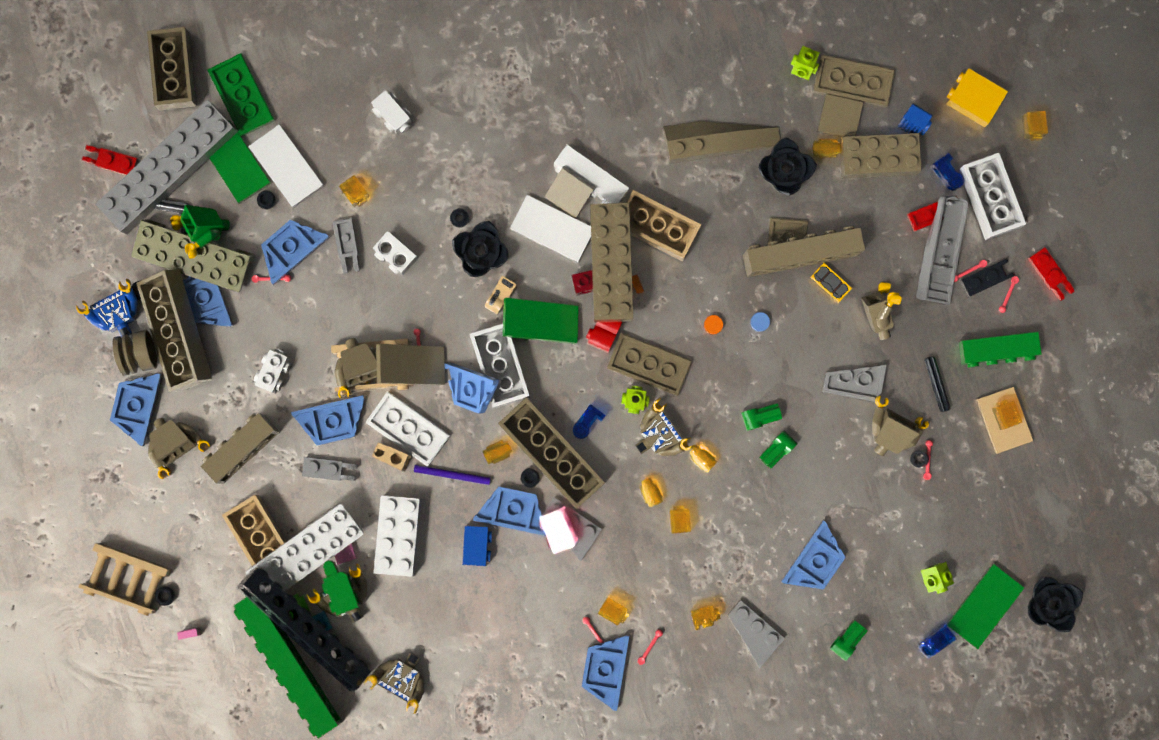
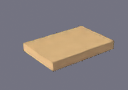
M1014 387L976 400L996 454L1033 441Z

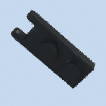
M1004 259L961 279V284L967 296L971 297L1014 277V272L1007 275L1002 266L1009 262L1008 259Z

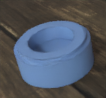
M759 312L752 316L750 325L753 330L763 332L769 327L770 319L765 313Z

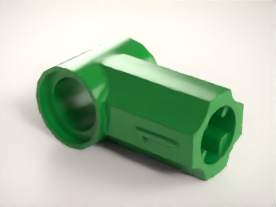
M778 403L760 409L754 408L741 412L746 431L782 419Z
M785 430L773 440V444L759 457L770 469L798 444Z
M854 620L843 635H840L833 642L830 649L846 661L854 653L856 645L868 630Z

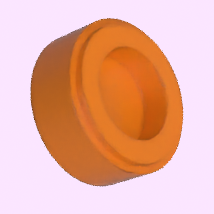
M638 274L632 276V283L636 293L645 292Z
M711 315L704 321V329L708 334H718L723 328V321L719 316Z

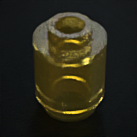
M818 139V141H813V156H818V158H837V154L841 153V143H838L837 139Z
M502 439L487 446L482 452L489 465L509 458V453L512 450L508 441L504 443Z
M696 444L689 452L691 455L689 459L702 471L709 472L718 462L714 459L715 456L703 445L698 446Z
M650 477L641 481L642 485L639 486V490L645 504L648 503L649 507H653L662 503L663 494L657 480H652Z

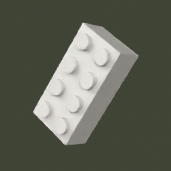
M999 153L963 165L959 169L985 240L1026 225Z
M503 324L470 334L482 374L499 379V383L490 400L493 409L524 400L526 397L530 398L512 338L502 337Z
M381 496L374 573L415 576L422 499Z

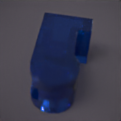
M948 153L930 167L948 190L956 191L963 186L964 177L953 168L950 163L953 157Z
M590 404L574 425V436L578 439H585L589 435V429L597 419L602 422L606 415Z
M943 623L929 637L920 642L917 647L929 659L957 640V638L947 625Z

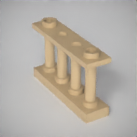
M408 338L363 342L369 348L375 349L376 344L410 345ZM346 344L331 345V352L337 355V358H341L340 352L347 349ZM368 381L360 383V385L347 388L350 391L349 395H352L351 391L397 387V390H408L409 386H413V384H368ZM335 387V392L338 393L340 387ZM340 391L341 396H346L347 391Z
M95 543L92 551L98 552V559L89 583L79 584V588L84 589L83 593L91 596L98 594L138 609V613L146 616L149 613H156L157 609L150 607L160 579L163 576L169 577L172 569L107 545ZM111 557L116 559V566L105 591L97 588L96 584L105 560ZM128 563L134 566V573L125 597L114 594L123 567ZM147 570L152 572L151 576L153 577L143 604L133 601L132 598L142 572Z

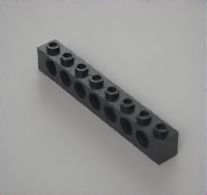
M258 567L252 569L236 588L350 692L358 690L371 673L367 668V664L362 660H358L350 648L344 647L339 642L340 640L337 636L330 634L325 629L326 627L323 623L316 621L311 616L309 610L297 604V600L292 595L282 590L283 587L278 582L272 581L264 569ZM260 584L265 587V594L260 591ZM275 598L280 602L279 607L274 603ZM289 611L294 614L293 620L288 615ZM303 624L308 627L307 633L303 630ZM318 637L322 640L321 646L317 643ZM332 650L336 653L335 659L331 655ZM346 663L350 665L349 672L345 668Z

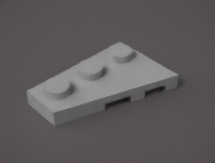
M886 365L825 373L822 392L875 402L876 397L882 393Z
M556 498L552 499L543 513L580 561L602 530Z
M740 600L729 612L728 616L757 665L761 668L785 638Z

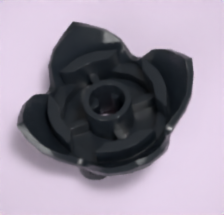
M786 137L775 144L770 155L762 158L758 169L761 176L771 183L779 193L790 196L798 192L802 183L813 176L817 164L810 155L800 152L796 142ZM784 165H788V168L791 167L788 173L782 170Z
M490 221L481 222L471 232L459 233L452 240L453 250L462 260V267L470 277L483 276L491 269L501 267L509 258L506 245L500 241L499 232ZM480 246H483L486 252L485 254L478 255L476 249H480Z
M1042 577L1033 588V595L1028 604V616L1037 625H1047L1057 632H1070L1076 620L1074 611L1082 603L1083 591L1073 584H1061L1055 578ZM1050 600L1057 602L1055 604L1056 608L1049 606Z

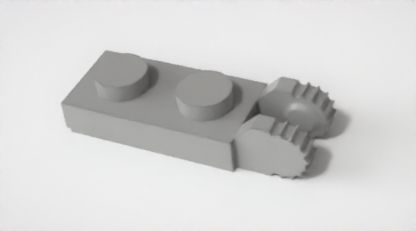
M352 218L333 221L339 259H341L343 273H348L349 268L346 258L353 257L355 271H360L357 257L359 254Z
M304 457L302 476L341 481V479L356 481L354 475H342V469L354 470L357 469L358 465L343 463V461Z

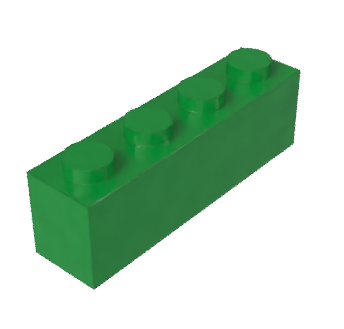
M1039 332L958 342L961 365H967L968 368L979 367V363L986 362L987 366L997 365L998 361L1005 360V363H1014L1019 358H1024V361L1036 360V356L1042 355Z

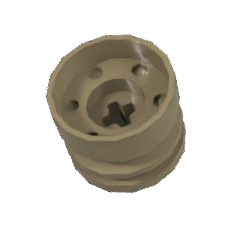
M148 330L134 332L133 340H131L128 334L123 335L122 338L121 336L113 338L114 359L123 376L129 375L130 371L132 374L137 373L138 365L142 371L157 368V353L152 336Z

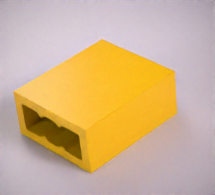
M968 68L965 73H960L956 80L958 82L955 89L951 88L946 96L949 99L946 105L981 126L986 127L1008 91Z

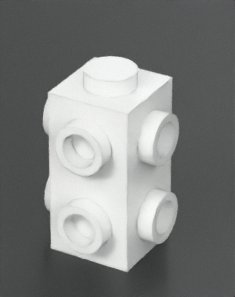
M385 90L371 102L374 107L372 111L378 118L383 117L386 121L384 125L390 132L395 131L397 135L400 132L404 133L411 127L410 124L412 122L409 118L411 114L405 107L401 108L397 104L399 100L393 93L389 94Z
M276 348L275 352L269 350L268 353L264 354L261 362L263 363L261 371L258 370L254 377V381H256L255 386L272 393H276L277 390L280 391L283 385V380L281 379L291 366L290 358L286 357V352Z

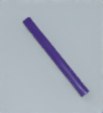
M420 465L414 466L415 473L490 485V477Z

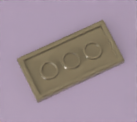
M821 54L813 92L824 95L830 94L887 108L895 70Z
M620 333L607 369L678 397L692 361Z
M376 344L377 383L445 385L444 347Z

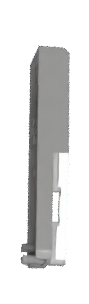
M942 195L938 200L937 210L925 246L916 294L917 299L950 305L968 210V202L965 199Z

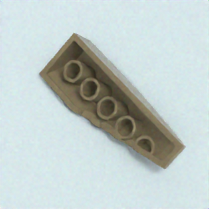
M696 121L663 127L669 164L773 148L780 141L778 127Z

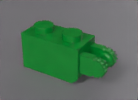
M333 560L326 561L323 565L326 578L323 579L322 588L325 595L328 594L331 601L328 603L332 613L335 612L337 616L360 607L361 605L349 574L344 571L339 572Z

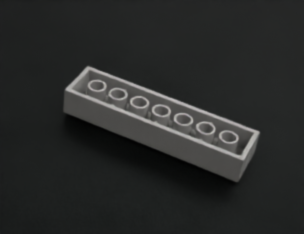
M209 100L205 101L96 203V206L120 232L128 234L157 207L158 203L175 191L238 131Z

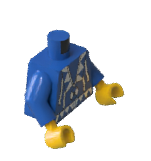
M126 279L127 286H123L121 281H119L118 287L120 290L90 306L91 309H88L86 301H82L83 305H85L84 309L78 308L77 305L76 309L78 313L84 314L86 319L103 331L108 330L109 332L118 330L121 337L125 334L130 336L132 331L128 324L136 320L138 299L133 289L130 288L131 281Z

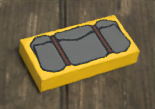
M825 263L810 277L838 303L852 289Z

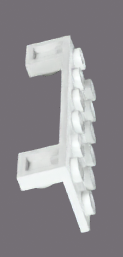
M338 504L246 570V575L256 567L262 568L268 573V577L272 581L278 582L283 587L282 590L286 591L364 535L363 528L359 523L356 524L342 504ZM260 584V591L265 594V587Z

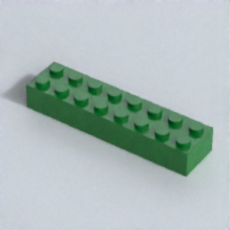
M247 597L233 605L235 616L246 625L244 629L248 636H253L255 639L256 649L260 654L264 653L267 658L265 660L270 670L274 669L278 675L276 680L281 687L285 686L288 693L286 695L291 703L295 702L299 708L297 710L302 720L306 719L308 722V730L313 737L317 736L319 739L343 722L289 636Z

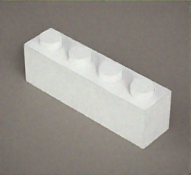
M568 145L565 146L554 162L555 171L558 174L562 167L565 166L594 186L595 189L591 197L596 198L597 196L602 200V204L621 203L629 192V187Z

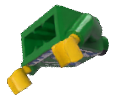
M185 205L181 216L173 215L170 218L173 230H179L183 225L191 241L196 242L195 244L188 243L185 245V252L190 259L197 256L196 249L204 247L211 241L218 240L221 232L228 231L230 228L229 220L221 219L217 211L212 208Z

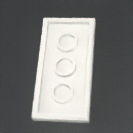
M280 125L248 146L293 208L324 186Z
M528 195L510 227V230L577 263L591 238V226Z
M388 391L366 421L368 425L427 467L450 437L445 431Z

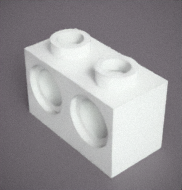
M388 231L373 247V250L376 252L374 256L381 262L386 260L390 264L388 268L396 275L398 273L404 275L418 259L412 251ZM385 244L392 246L391 251L388 253L382 252V247ZM403 256L406 258L404 265L396 264L398 257Z

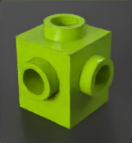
M802 45L799 55L795 54L790 64L794 66L791 74L809 80L811 74H816L819 63H816L820 52Z
M631 386V389L627 388V392L622 394L621 404H625L624 409H627L628 413L639 414L640 411H644V407H648L649 396H646V391H643V387ZM638 396L639 402L634 403L632 397Z
M947 562L932 565L921 570L928 593L936 591L937 594L948 591V586L954 584Z

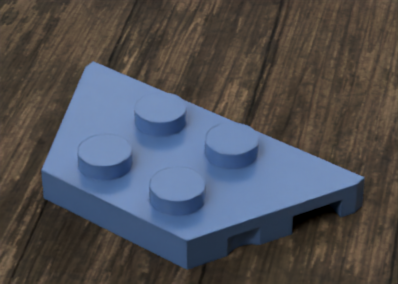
M292 220L284 224L261 244L271 283L275 285L323 244L329 236Z
M190 276L183 280L195 323L226 327L233 326L219 286Z
M451 362L445 363V369H449L452 379L448 382L452 391L454 405L478 414L485 413L499 383V379Z
M157 373L148 377L120 382L118 385L110 421L122 429L124 433L134 439L140 446H145L162 374Z
M364 395L294 411L291 414L317 446L356 436L365 397Z
M498 486L473 518V521L546 536V529L537 495Z
M825 521L821 522L782 579V583L824 589L846 557L839 548L835 537Z
M629 636L588 647L582 687L614 711H617Z

